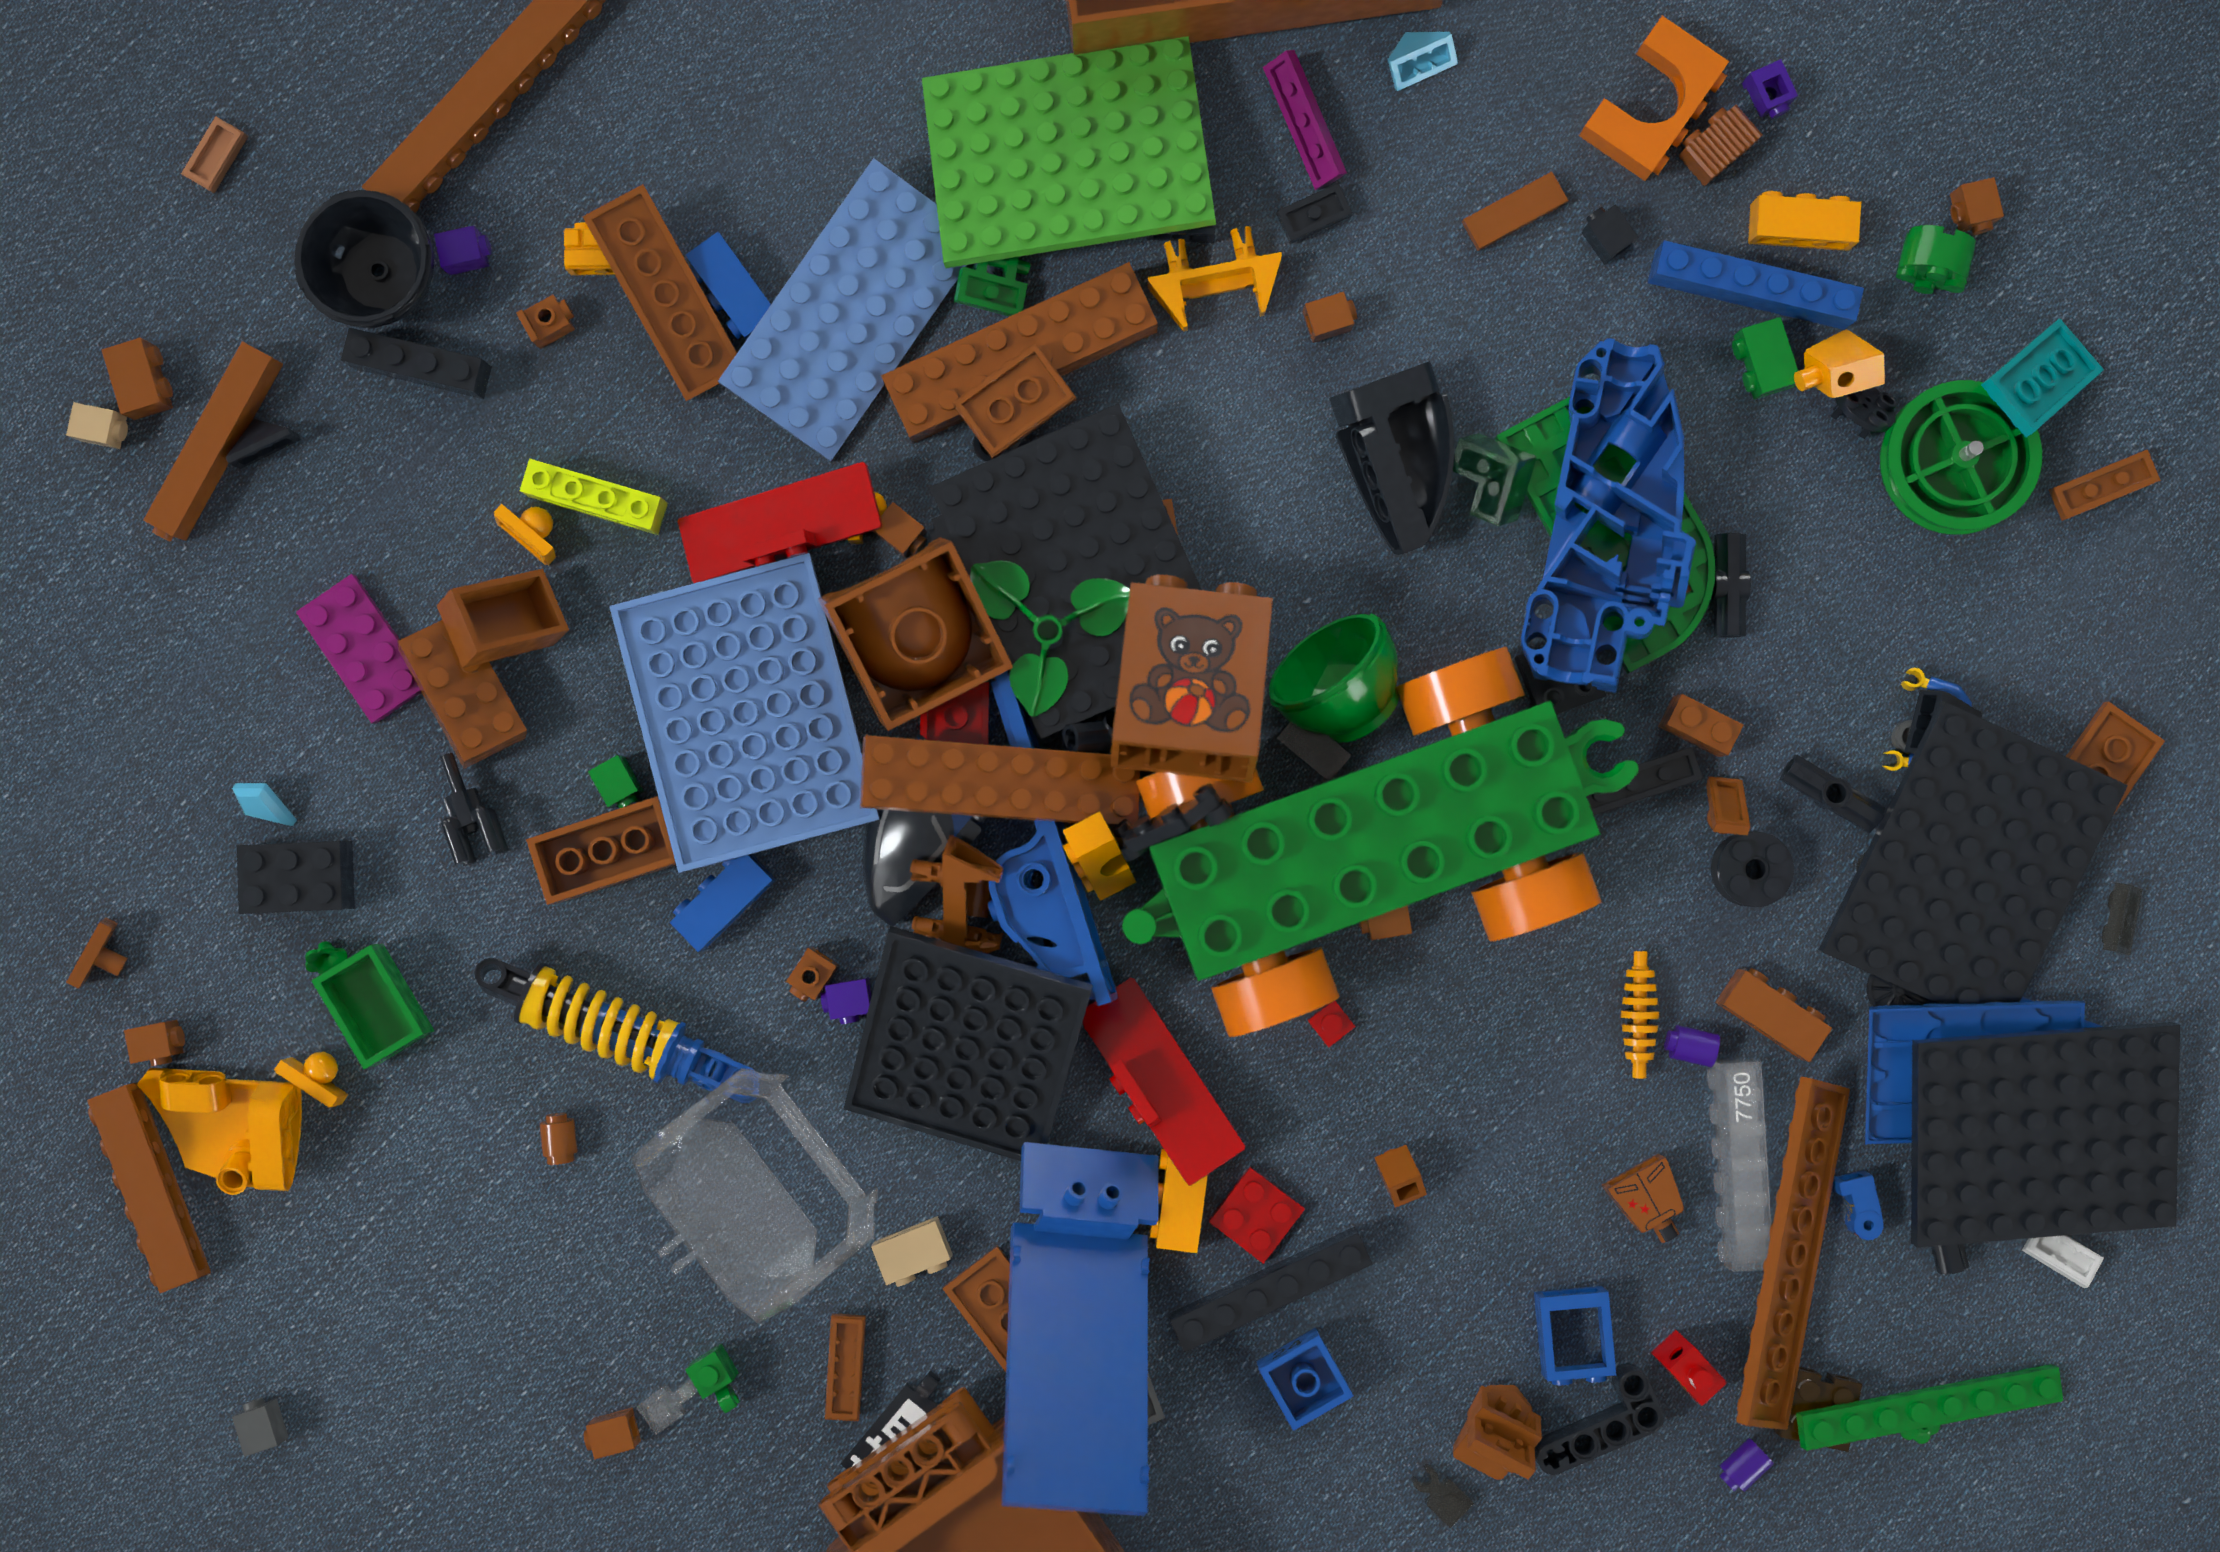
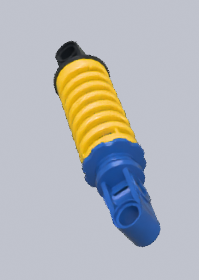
M496 958L484 959L475 968V979L484 993L516 1006L514 1022L519 1025L528 1024L536 1030H541L547 1026V1032L550 1036L559 1037L564 1033V1039L567 1043L573 1045L580 1041L582 1049L588 1052L597 1048L598 1055L604 1059L614 1055L616 1064L620 1066H625L631 1062L633 1071L637 1073H642L649 1068V1076L657 1084L662 1082L668 1075L672 1076V1078H677L678 1083L684 1086L688 1081H691L701 1088L722 1094L740 1103H750L760 1094V1077L753 1068L738 1063L722 1053L704 1048L705 1041L697 1038L694 1041L692 1038H688L685 1036L686 1024L683 1022L678 1023L671 1019H666L665 1022L659 1020L658 1024H655L657 1019L655 1012H648L645 1019L638 1017L640 1013L638 1005H631L627 1012L622 1010L624 1003L622 998L615 997L611 1005L605 1003L607 993L603 990H598L592 1002L586 1000L590 991V986L587 983H581L575 995L569 992L573 985V978L568 975L564 976L558 986L556 983L558 979L556 971L549 968L548 964L543 962L534 969L532 974ZM498 970L501 972V977L496 983L487 984L484 982V977L489 971ZM743 1077H748L755 1083L754 1088L746 1093L739 1092L735 1088L736 1082Z

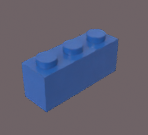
M717 232L685 256L691 263L689 267L699 284L705 282L711 292L706 297L717 312L724 309L731 318L726 324L737 340L742 336L747 340L771 304L723 237Z
M753 854L724 861L722 866L725 869L716 878L713 875L707 877L698 886L697 889L700 893L692 901L687 898L674 909L673 913L676 917L669 923L697 952L704 951L777 880Z

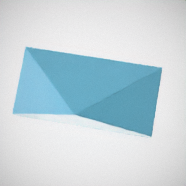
M1405 32L1388 58L1395 89L1399 91L1457 65L1458 60L1452 34L1450 32Z

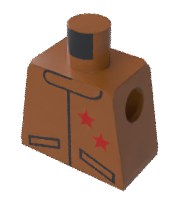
M1656 1154L1601 1184L1631 1224L1641 1233L1653 1228L1661 1243L1668 1242L1679 1235L1671 1218L1683 1212L1684 1206L1666 1157Z

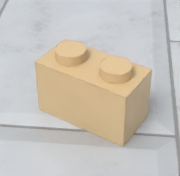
M938 1216L874 1241L871 1246L885 1284L889 1285L895 1282L897 1287L912 1282L916 1279L914 1274L926 1269L929 1274L946 1268L948 1266L946 1261L951 1260L953 1255Z

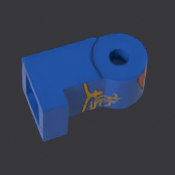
M1861 1170L1834 1177L1833 1192L1844 1196L1848 1211L1845 1217V1224L1848 1230L1864 1240L1878 1238L1884 1227L1873 1175Z

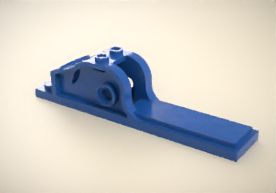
M1010 670L995 676L996 681L991 682L1010 746L1041 749L1031 716L1011 688ZM1034 820L1037 830L1034 837L1027 844L1007 851L996 860V863L1004 867V871L999 883L989 881L992 901L988 902V907L994 921L999 920L1001 928L1015 943L1019 942L1039 964L1036 966L1038 969L1068 978L1088 973L1089 979L1085 980V982L1093 985L1090 1000L1096 999L1098 1006L1112 1002L1119 997L1085 888L1063 848V845L1068 843L1063 833V830L1066 829L1064 822ZM1037 870L1042 873L1044 878L1040 888L1034 886L1032 881L1033 874ZM1044 938L1052 941V947L1045 946Z

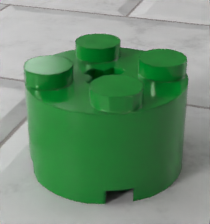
M1920 225L1912 227L1904 239L1896 278L1914 284L1913 290L1922 294H1932L1934 289L1962 293L1967 283L1976 240L1969 234L1959 230H1955L1954 235L1943 233V226Z

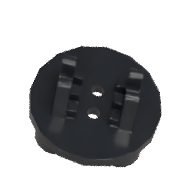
M1873 387L1835 398L1837 405L1830 415L1836 420L1844 413L1855 424L1862 427L1858 435L1865 439L1871 431L1877 433L1886 432L1895 423L1896 414L1894 408L1897 406V402L1890 394L1886 392L1881 393Z

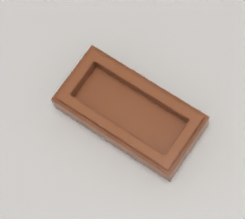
M215 116L181 174L210 192L215 193L247 140L248 135Z

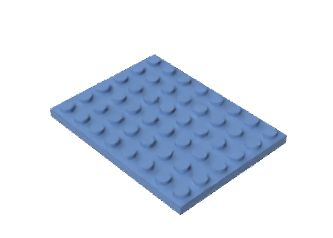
M810 553L609 606L678 873L880 820L877 809L860 808L863 751L829 621L817 599L822 595Z

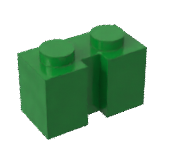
M1781 317L1742 328L1733 336V353L1737 360L1744 361L1747 372H1744L1742 375L1743 384L1747 392L1752 393L1753 400L1796 386L1794 373L1798 369Z

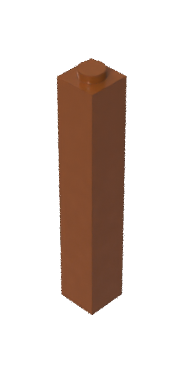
M243 341L241 342L143 520L154 526L152 533L170 542L173 537L184 541L187 540L228 466L226 456L255 417L283 366L281 362Z

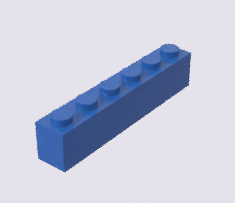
M1665 240L1655 250L1648 278L1649 284L1843 330L1857 320L1864 290L1863 287Z

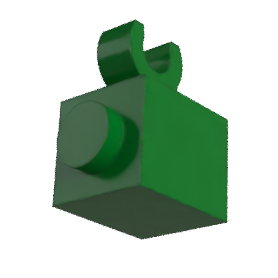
M722 1343L693 1360L685 1369L701 1398L704 1399L715 1392L717 1401L724 1413L734 1409L740 1403L737 1394L729 1384L739 1372Z

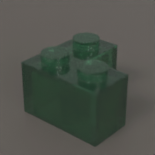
M1480 433L1459 438L1454 454L1453 472L1479 482L1470 515L1498 527L1518 521L1537 457Z

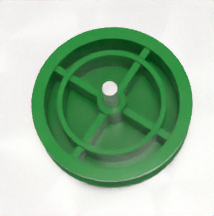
M1973 380L1950 381L1924 391L1897 413L1895 423L1884 435L1880 450V471L1885 489L1892 502L1903 515L1927 530L1948 535H1964L1987 529L2005 520L2022 507L2038 482L2042 466V445L2038 430L2025 437L1981 386L1984 382Z

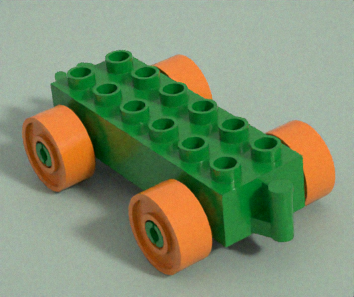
M1507 646L1469 658L1396 687L1413 736L1448 724L1452 737L1244 813L1235 815L1233 811L1229 818L1216 826L1209 827L1204 818L1190 826L1191 832L1150 846L1149 851L1163 888L1144 906L1130 911L1125 916L1122 925L1123 932L1127 939L1137 944L1151 941L1152 936L1181 937L1198 981L1241 966L1242 973L1211 986L1229 1037H1235L1296 1018L1323 1007L1340 997L1322 947L1312 948L1289 956L1286 955L1285 949L1493 873L1502 871L1504 877L1471 891L1489 941L1517 936L1577 915L1602 902L1584 853L1578 852L1547 861L1545 854L1600 835L1586 796L1616 792L1628 785L1637 774L1638 765L1632 760L1617 763L1607 773L1595 772L1587 764L1586 753L1590 745L1596 741L1610 742L1620 738L1624 734L1623 725L1606 719L1591 721L1573 730L1569 736L1564 737L1551 701L1495 721L1491 708L1525 695ZM1256 767L1252 782L1157 772L1136 781L1146 812L1150 818L1158 816L1161 811L1172 804L1182 806L1195 799L1193 793L1208 783L1212 784L1221 799H1226L1232 810V802L1264 791Z

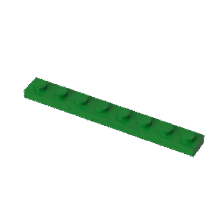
M2049 1364L1796 1413L1800 1446L1808 1451L2062 1402L2063 1394L2059 1367Z

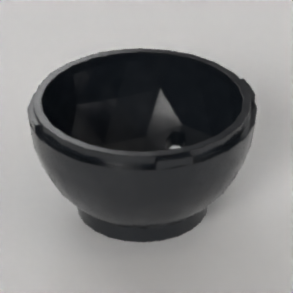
M347 190L331 196L329 200L325 201L310 215L301 228L295 249L294 272L300 289L318 311L334 321L353 327L376 328L392 324L407 317L420 305L431 285L435 256L431 239L422 221L407 205L395 197L381 192ZM344 247L341 259L337 258L335 255L337 249ZM378 266H384L383 275L375 276V269Z

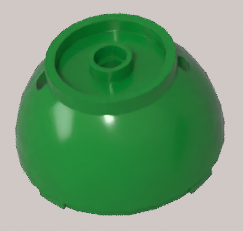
M1358 614L1337 619L1316 630L1297 644L1275 670L1269 686L1271 705L1287 721L1295 726L1315 734L1330 736L1337 742L1354 741L1371 733L1390 717L1399 702V695L1396 690L1398 657L1388 628L1374 614Z

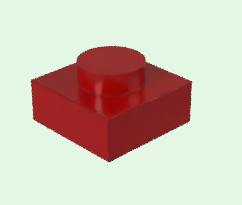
M1336 1001L1325 1005L1307 1019L1328 1048L1356 1027Z

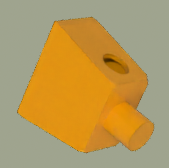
M1846 329L1806 349L1804 352L1805 369L1794 373V382L1800 391L1815 387L1828 397L1837 398L1885 384L1884 353Z

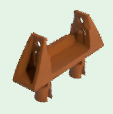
M954 835L949 836L942 854V863L913 859L910 872L913 873L911 881L938 882L943 887V919L936 920L934 918L914 916L912 922L913 932L986 954L1000 949L1004 933L986 932L983 928L968 926L967 885H965V882L979 883L982 880L999 883L1004 867Z

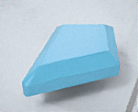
M235 783L232 789L245 815L294 826L297 819L266 783Z

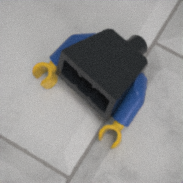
M1911 668L1906 671L1907 674L1916 676L1918 682L1917 684H1912L1908 681H1903L1901 685L1904 689L1914 691L1922 687L1926 688V690H1920L1911 723L1904 751L1910 754L1909 757H1903L1900 752L1895 750L1886 751L1883 754H1894L1897 757V764L1893 767L1882 766L1884 769L1895 771L1901 767L1909 766L1940 701H1945L1983 718L1982 713L1972 707L1971 700L1961 686L1933 676L1930 679L1925 678L1923 671L1919 668Z

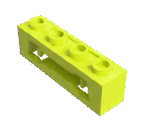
M530 458L520 487V492L530 498L655 535L659 534L668 504L661 497Z

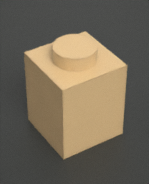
M73 402L66 436L81 442L120 449L121 443L125 440L128 433L127 417L114 410Z

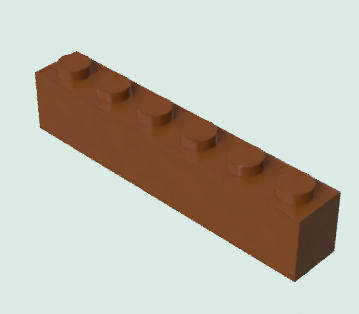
M136 1082L88 1099L90 1107L88 1114L91 1122L97 1126L102 1139L100 1141L101 1150L105 1157L109 1158L114 1171L112 1174L113 1182L117 1189L121 1190L126 1203L124 1206L125 1214L136 1229L138 1235L136 1239L137 1246L148 1261L150 1267L149 1278L152 1284L158 1288L159 1293H163L211 1273L144 1092L136 1085L138 1083Z

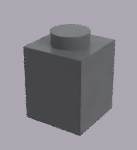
M263 1397L242 1404V1411L232 1416L244 1457L278 1446L289 1438L277 1398L264 1402Z

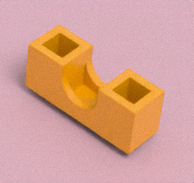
M1100 811L1063 830L1068 841L1067 844L1063 845V848L1088 893L1095 890L1101 901L1136 883Z

